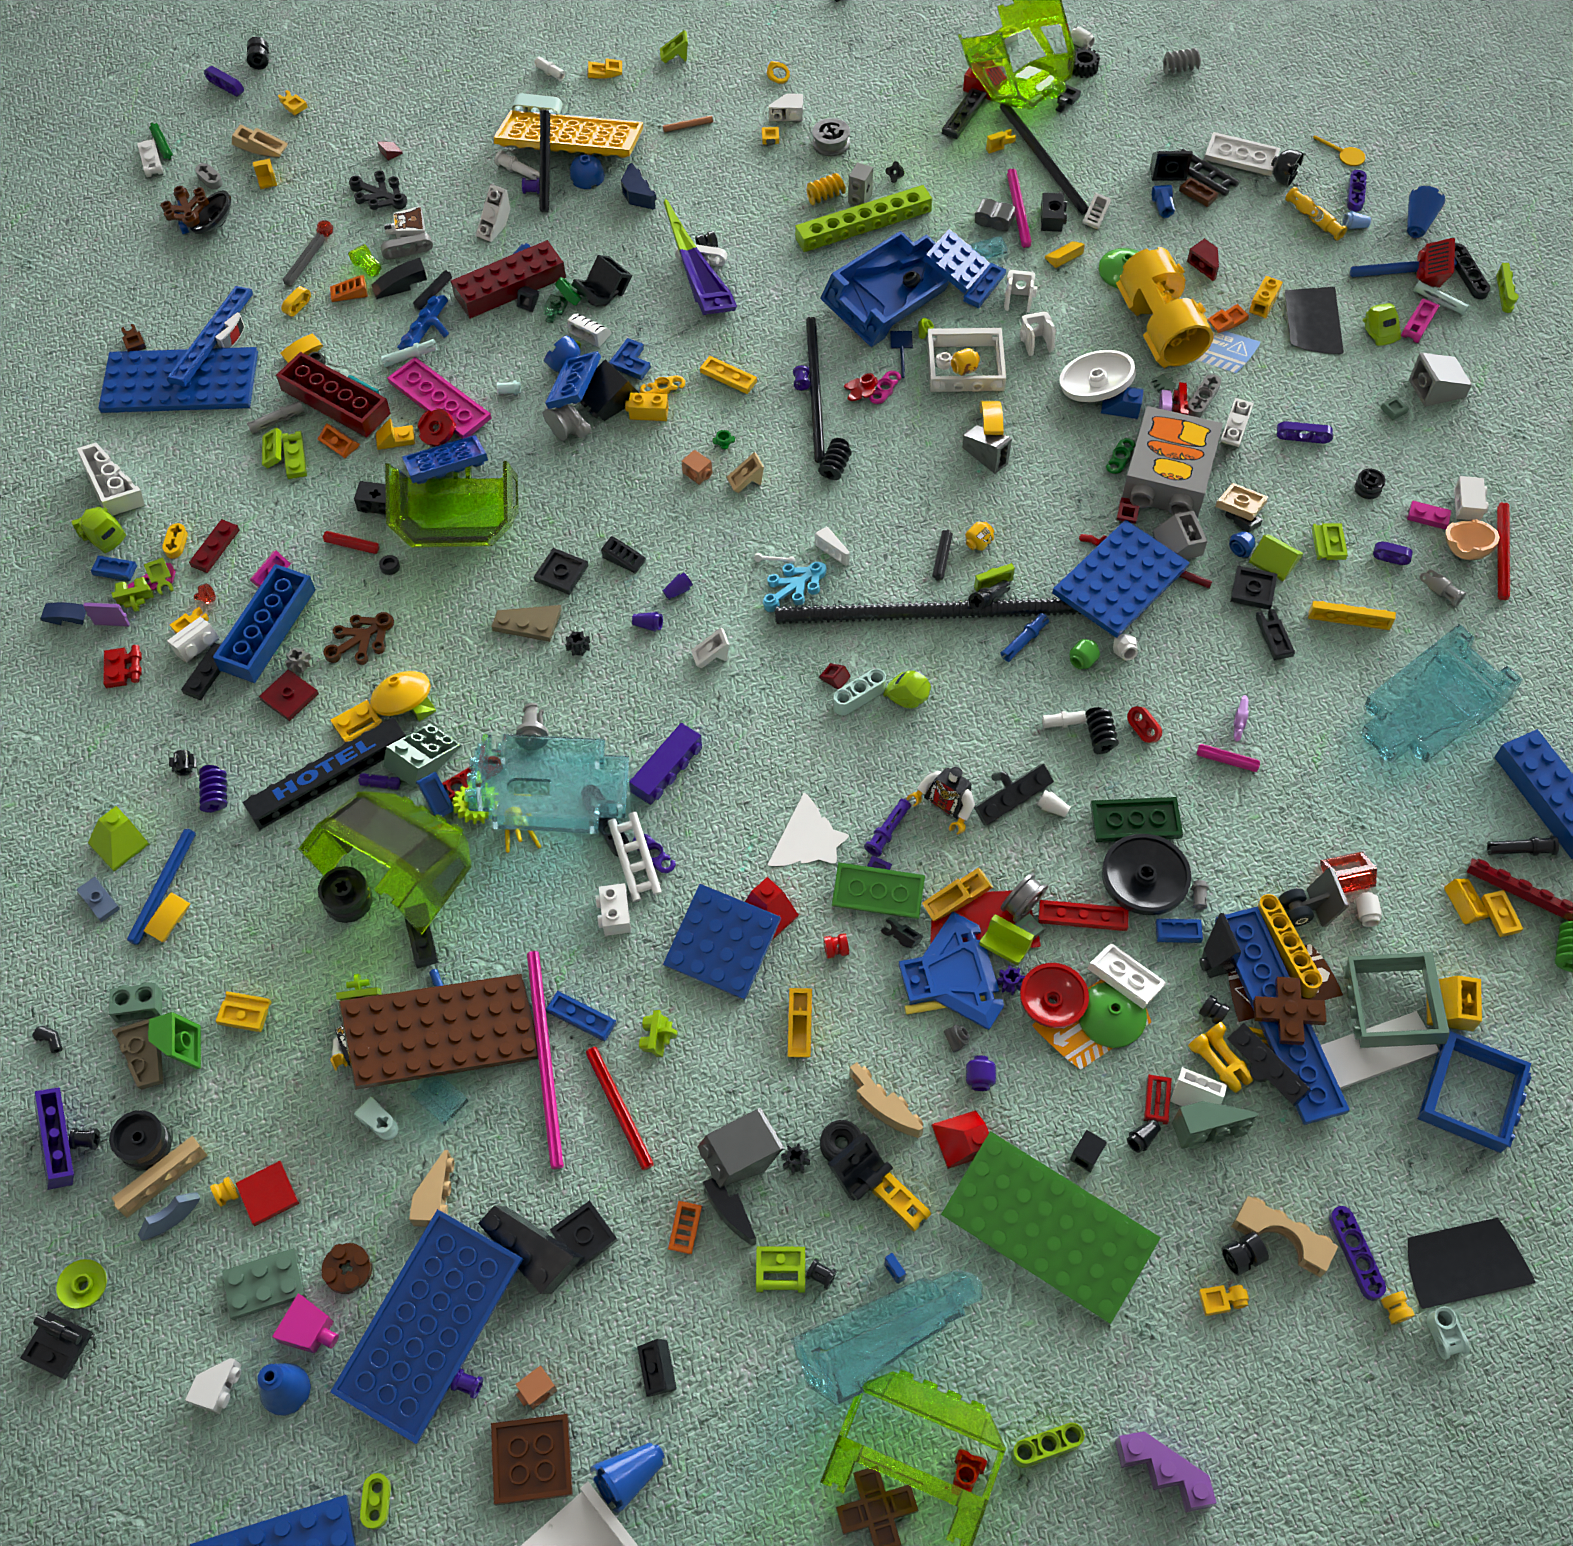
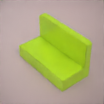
M995 914L979 945L1005 960L1019 965L1028 953L1034 935Z

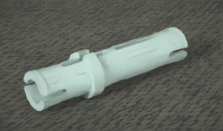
M1420 280L1413 290L1427 297V300H1433L1461 315H1464L1469 304L1439 291L1437 287L1433 288Z
M431 339L420 344L414 343L411 347L383 355L381 360L382 362L385 361L383 363L384 367H388L414 357L420 358L423 354L437 351L438 348L437 345H434L436 343L435 340Z

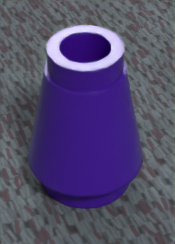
M683 572L681 575L678 574L662 591L667 599L670 600L689 591L693 584Z
M658 612L633 614L632 625L656 632L662 629L663 616L658 614Z

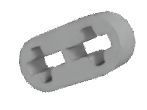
M202 163L196 166L197 177L208 188L218 189L223 185L220 174L209 164Z

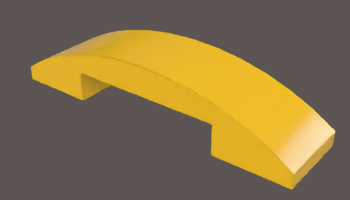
M980 401L979 408L983 416L984 435H1003L1001 402Z

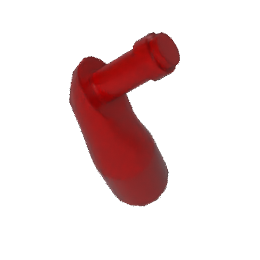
M1080 534L1079 536L1081 542L1092 543L1096 546L1107 538L1106 535H1103L1100 539L1088 534Z

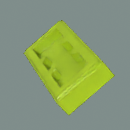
M1010 563L999 568H992L987 572L975 575L974 588L976 592L984 587L989 588L1001 580L1012 581L1015 570L1013 564Z

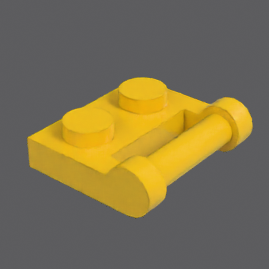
M368 700L331 719L332 725L344 743L352 741L361 736L363 732L377 727L382 722Z

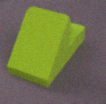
M685 30L660 48V57L664 63L674 59L677 54L685 62L687 61L688 39Z

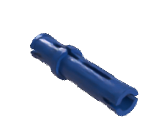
M1040 613L1035 620L1027 624L1024 630L1000 652L1001 657L1006 655L1003 659L1010 662L1049 623L1048 618L1044 621L1047 616Z

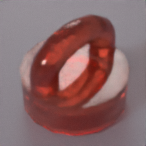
M204 583L198 586V593L194 594L193 598L195 600H203L204 603L209 604L215 601L216 595L213 588L209 584Z

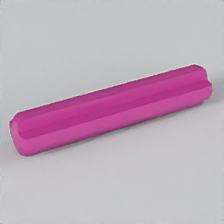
M1200 744L1197 749L1198 756L1257 772L1260 766V761L1208 745Z

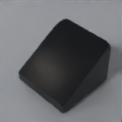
M527 286L518 289L516 307L533 312L540 291Z

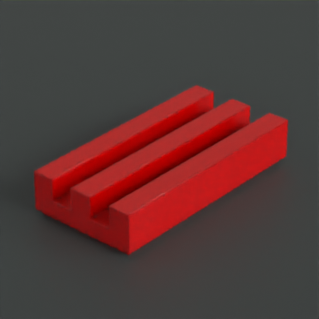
M1148 1074L1144 1121L1155 1120L1157 1123L1163 1122L1162 1124H1168L1172 1078ZM1153 1081H1156L1154 1115L1150 1114ZM1165 1082L1163 1116H1159L1161 1084Z

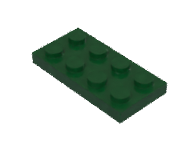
M1177 797L1091 800L1090 807L1095 842H1117L1133 834H1152L1164 839H1182L1183 837Z

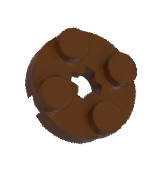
M336 1244L323 1260L321 1269L322 1279L336 1293H353L358 1288L365 1286L371 1277L372 1262L370 1261V1256L364 1248L357 1244ZM350 1263L353 1270L347 1271L346 1275L343 1274L342 1266Z

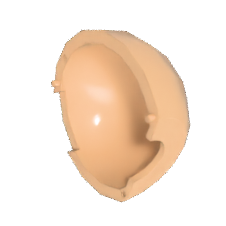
M1478 519L1457 523L1452 522L1447 526L1445 540L1450 551L1455 556L1465 560L1483 559L1494 551L1500 538L1495 528L1483 521H1478Z

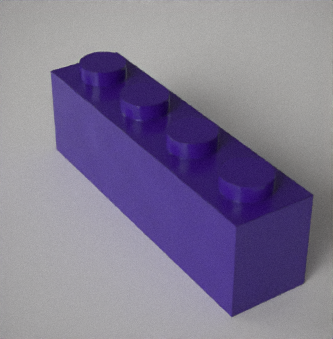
M680 723L629 781L630 792L649 805L655 800H659L663 795L664 789L674 783L677 774L681 770L686 769L690 759L701 751V735Z
M60 1087L35 1091L34 1106L47 1190L72 1186L74 1172Z

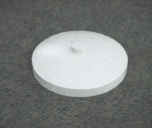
M1100 350L1084 354L1071 361L1063 369L1060 375L1061 389L1067 397L1080 402H1096L1109 399L1120 394L1132 384L1136 376L1135 364L1129 355L1116 350Z

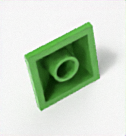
M174 1012L149 1019V1042L167 1056L195 1069L201 1068V1025Z

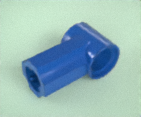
M1172 185L1152 187V201L1156 202L1159 215L1163 218H1169L1175 212L1172 200Z

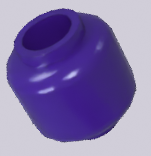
M975 1056L974 1060L966 1064V1083L971 1086L972 1090L989 1091L990 1087L996 1084V1065L988 1060L987 1056Z

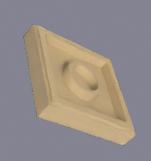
M1232 483L1217 500L1215 507L1252 521L1267 503L1268 497Z

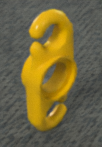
M677 375L659 377L654 383L647 384L648 387L652 388L650 391H644L646 385L643 384L640 387V393L669 394L671 390L678 389V386L674 385L675 382H681L679 385L680 389H683L686 382L683 377ZM661 384L667 385V387L664 389L658 388V386Z

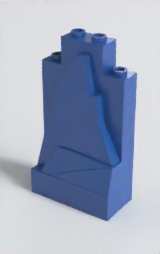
M899 231L833 272L820 299L872 348L886 338L894 324L943 293L950 282L923 260L936 243L927 234L912 242L902 231ZM915 271L920 275L921 280L916 287L907 288L904 286L903 276L907 272Z

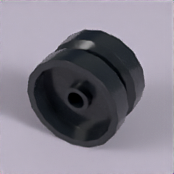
M336 867L328 871L321 878L318 885L320 901L329 917L337 922H355L364 917L370 910L373 901L372 892L362 873L354 867Z
M135 1110L124 1114L116 1121L110 1132L109 1143L111 1150L126 1166L134 1170H148L169 1154L172 1139L169 1130L154 1114L145 1110Z

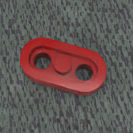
M1132 707L1127 714V720L1144 742L1156 743L1162 736V728L1154 717L1144 707Z

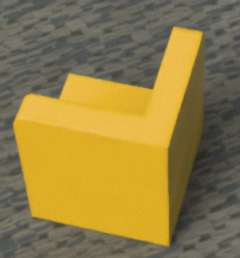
M270 158L253 162L260 189L277 186Z

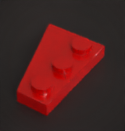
M1179 382L1178 389L1173 392L1172 401H1176V404H1173L1172 412L1188 415V401H1186L1187 383Z

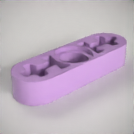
M1161 390L1159 409L1172 411L1171 391Z

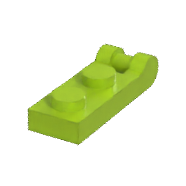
M1502 262L1496 275L1501 308L1503 312L1511 313L1519 295L1515 293V284L1512 281L1513 271L1510 269V264Z
M295 431V434L283 433L282 440L287 478L293 479L307 476L302 431Z

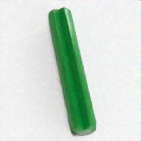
M153 122L150 123L149 129L163 158L170 160L173 153L159 125Z

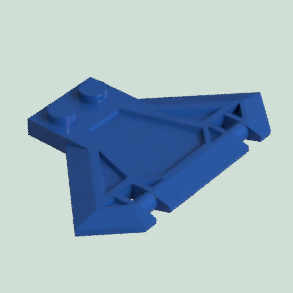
M952 912L924 955L918 958L899 961L898 966L909 1005L935 1000L983 1028L990 1030L1004 1008V1003L1002 999H995L993 994L1000 990L987 949L979 945L980 940H976L975 935L981 933L978 924ZM962 938H967L968 942H963ZM984 995L986 1001L981 1002L980 996Z

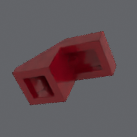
M1121 497L1116 520H1126L1136 524L1140 506L1133 505L1129 498Z

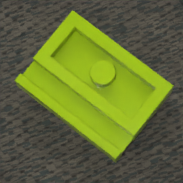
M1342 523L1313 524L1311 529L1317 560L1321 558H1326V560H1346L1348 553Z

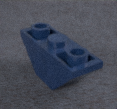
M630 163L621 179L622 194L630 205L652 210L656 209L655 201L657 197L654 190L651 191L647 180L643 179L639 168L636 169L634 164Z

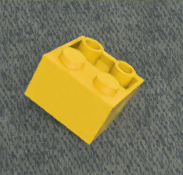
M1458 975L1438 979L1448 1027L1474 1031L1482 1022L1481 979ZM1426 993L1427 1025L1433 1026Z

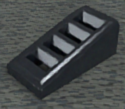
M613 536L608 539L601 549L602 558L635 574L646 561V557ZM633 559H636L633 565L630 564Z

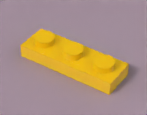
M709 356L700 367V373L745 394H748L757 383L756 376L712 356Z

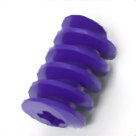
M205 765L199 769V809L207 813L224 809L228 805L226 801L228 797L226 794L227 787L225 786L227 784V773L215 765Z

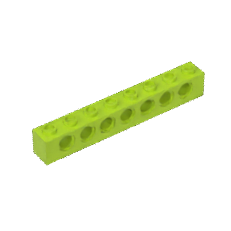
M920 185L795 225V239L803 252L814 250L932 211V197L925 186Z

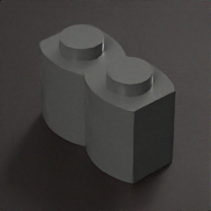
M984 198L975 212V223L984 227H992L998 231H1008L1015 218L1016 207L1008 203H998L995 200Z

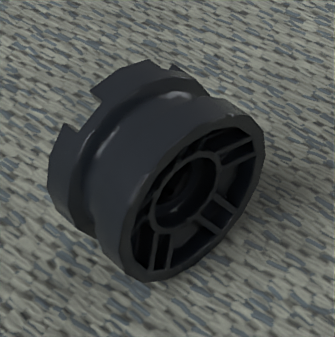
M1368 468L1362 470L1355 482V492L1365 499L1377 498L1385 485V476L1376 469Z

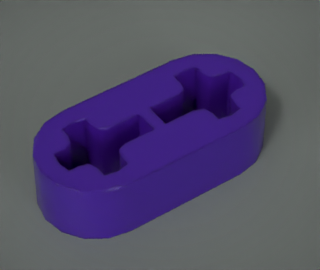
M1384 541L1377 542L1373 551V556L1376 559L1398 565L1410 564L1413 551L1406 546Z

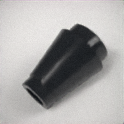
M1150 1120L1131 1131L1127 1138L1129 1147L1137 1153L1146 1151L1158 1132L1161 1131L1160 1125L1155 1120Z

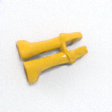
M1219 1022L1207 1031L1206 1034L1203 1033L1188 1044V1048L1192 1052L1201 1055L1220 1076L1219 1079L1230 1090L1237 1093L1242 1088L1240 1081L1244 1085H1249L1252 1083L1253 1078L1247 1068V1064L1241 1061L1225 1043L1223 1036L1226 1027L1222 1022ZM1209 1044H1211L1214 1047V1049L1222 1056V1058L1227 1062L1229 1066L1226 1067L1222 1063V1061L1213 1052Z

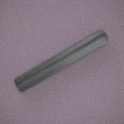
M317 233L283 278L285 285L292 286L324 243L325 238L323 234Z

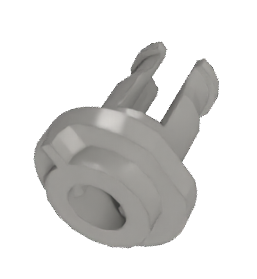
M529 703L524 706L522 724L517 727L515 734L516 742L526 747L528 752L531 749L545 745L549 738V732L543 726L542 715L544 709L537 713V703Z

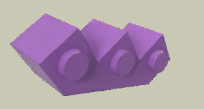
M1145 1431L1121 1435L1116 1439L1115 1444L1121 1468L1146 1463L1153 1490L1179 1486L1185 1512L1211 1508L1217 1503L1209 1475Z

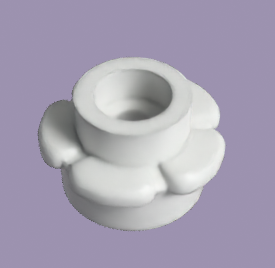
M947 352L938 354L936 356L938 368L942 370L949 369L953 356H950Z

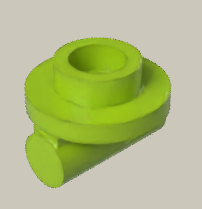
M926 318L918 321V335L920 339H924L928 329H934L931 320Z

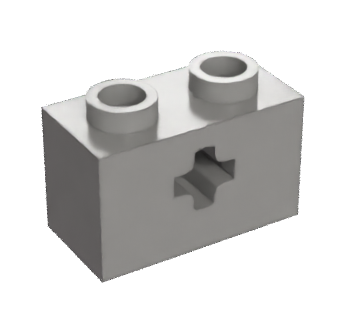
M858 162L849 175L848 203L856 206L869 201L873 188V167Z

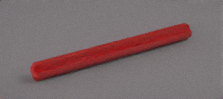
M1500 502L1497 506V531L1500 537L1497 544L1498 599L1506 601L1510 597V505Z
M597 1047L586 1050V1056L643 1171L653 1167V1161Z

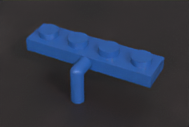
M445 295L432 296L428 300L427 306L419 312L417 320L410 325V330L401 338V342L397 347L399 350L411 347L414 343H419L430 326L433 325L443 337L449 335V332L437 318L449 301Z

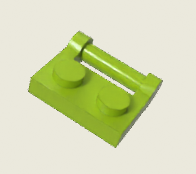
M757 1246L756 1293H763L764 1290H798V1293H805V1247ZM764 1273H797L798 1280H764Z

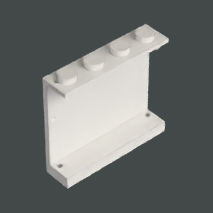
M587 1481L580 1488L582 1492L521 1546L638 1545Z

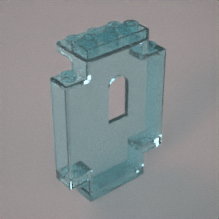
M483 734L482 743L477 744L474 757H470L469 768L472 772L467 774V786H469V789H465L464 800L468 802L469 811L489 812L488 818L492 820L493 829L598 834L599 817L626 818L629 756L605 755V739L503 734L502 742H498V749H492V736L490 734ZM513 781L551 782L549 795L514 794L507 787Z

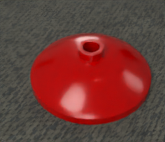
M1045 963L1034 967L1027 973L1021 984L1020 1000L1025 1012L1038 1024L1049 1028H1064L1073 1025L1082 1018L1088 1007L1089 991L1084 979L1071 967L1060 963ZM1054 999L1056 1003L1052 1004L1048 1000Z

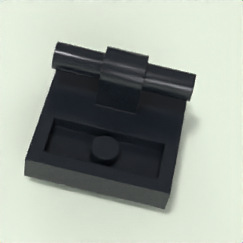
M864 1133L858 1136L828 1163L848 1198L853 1201L860 1200L869 1190L872 1192L883 1182L882 1179L893 1170L889 1162H883L870 1138Z
M47 1312L45 1317L38 1315L33 1322L35 1326H38V1329L20 1359L66 1380L93 1332L51 1312Z

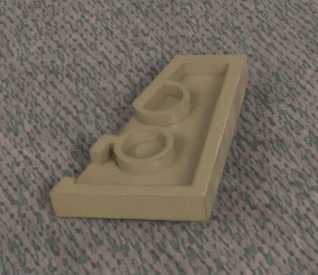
M561 605L497 610L491 626L492 631L551 642L562 611Z

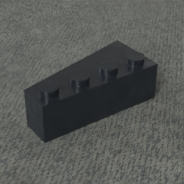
M494 1205L478 1223L494 1242L523 1258L518 1269L540 1294H552L585 1258L568 1248L561 1241H557L548 1235L544 1230L537 1228L530 1221L507 1206Z

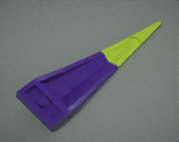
M665 198L664 206L695 302L698 303L702 314L708 315L735 311L737 305L731 291L702 256L670 203Z

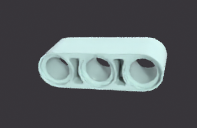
M519 93L514 99L511 110L540 113L541 110L547 109L550 114L560 115L563 103L557 97Z
M881 669L870 670L838 689L834 693V711L839 715H847L881 695L886 685L885 672Z

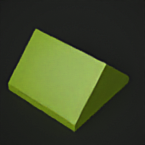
M1263 535L1249 563L1263 571L1276 573L1277 578L1284 581L1304 553L1271 535Z

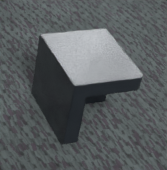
M1086 1130L1074 1149L1070 1161L1091 1173L1107 1142Z

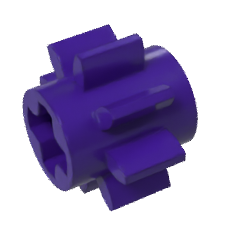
M1009 965L1006 971L1000 970L999 976L1001 978L997 979V984L1002 985V993L1006 991L1014 995L1017 989L1020 991L1025 976H1021L1020 968L1015 969Z

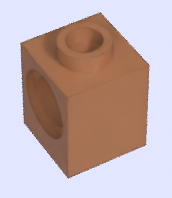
M695 449L681 461L682 473L699 485L712 475V461Z
M541 1365L515 1384L519 1389L516 1396L524 1407L529 1404L532 1410L558 1391Z

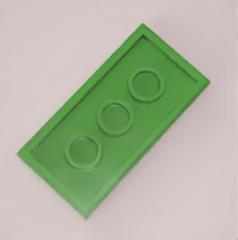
M838 862L832 907L919 919L925 875Z

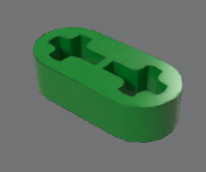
M560 277L555 283L557 289L567 301L577 306L582 297L566 279Z

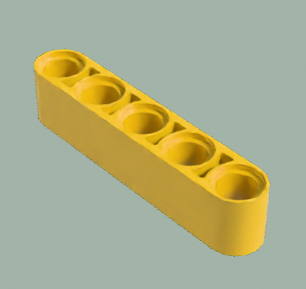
M1271 894L1263 895L1257 906L1289 977L1300 978L1301 996L1312 998L1317 994L1322 984V976L1278 898ZM1295 963H1300L1303 967H1300ZM1306 982H1310L1314 986H1309Z

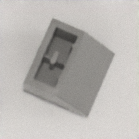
M1194 510L1174 514L1152 531L1157 541L1184 559L1199 557L1204 554L1207 539Z

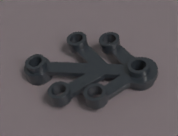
M380 170L374 173L379 188L363 182L357 175L352 176L349 180L350 189L357 192L354 194L357 204H363L368 201L371 210H377L378 208L390 205L400 210L407 205V196L400 193V183L396 176L388 179L389 186L393 189V194L387 192L385 174ZM365 190L372 194L364 195V193L359 191Z

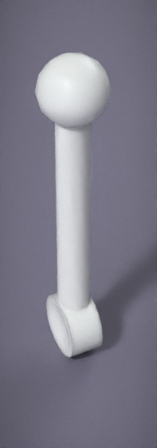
M756 553L754 556V560L757 562L771 560L788 562L789 564L795 563V558L792 556L789 558L762 556L760 553Z

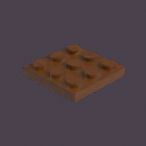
M568 1414L491 1423L495 1506L573 1496Z

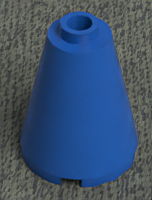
M1419 186L1417 190H1411L1407 220V233L1411 237L1419 238L1424 236L1443 208L1446 199L1444 194L1438 193L1439 189L1431 186Z
M269 1364L264 1366L258 1374L261 1403L266 1410L275 1415L286 1416L295 1413L309 1398L311 1389L309 1376L303 1368L296 1364Z
M647 1443L591 1466L590 1471L596 1472L593 1481L607 1504L613 1502L616 1507L612 1510L615 1513H620L663 1466L662 1459L665 1458V1455L659 1445L656 1444L654 1446L652 1443Z

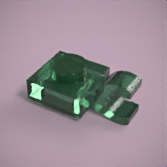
M550 294L544 306V314L547 315L546 322L553 323L556 315L563 314L568 305L565 297Z

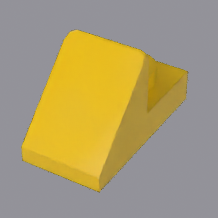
M389 419L376 432L377 449L414 445L413 425L394 428L392 420Z

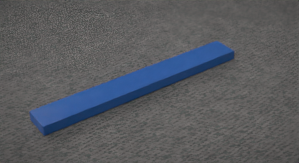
M239 286L233 288L168 375V383L180 386L187 385L217 344L215 337L226 329L224 322L237 312L240 313L253 295L252 289Z

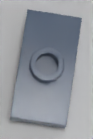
M93 877L76 889L101 922L120 910L96 877Z

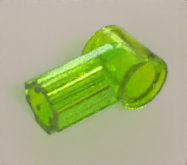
M365 244L348 252L352 263L356 267L360 266L368 276L375 277L379 275L382 269L381 264L372 256Z

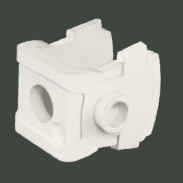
M1009 271L1004 302L1006 311L1009 310L1011 294L1029 296L1027 312L1030 311L1032 297L1036 298L1037 286H1034V272ZM1023 280L1026 282V285L1021 287L1016 282Z
M1039 312L1022 316L1020 339L1025 343L1028 355L1033 356L1035 337L1043 336L1049 353L1053 352L1056 329L1051 322L1050 315L1047 312ZM1032 323H1038L1037 327L1032 328L1030 325Z

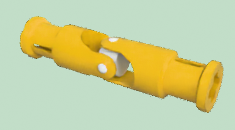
M1293 187L1286 194L1285 200L1287 202L1293 203L1302 214L1310 215L1308 216L1309 219L1323 231L1332 234L1336 241L1341 239L1347 232L1346 226H1341L1336 222L1337 219L1322 207L1316 206L1314 201L1307 195L1301 194L1297 187ZM1322 212H1323L1324 216H1323L1322 220L1319 221V222L1315 221V220L1320 219V218L1322 217Z

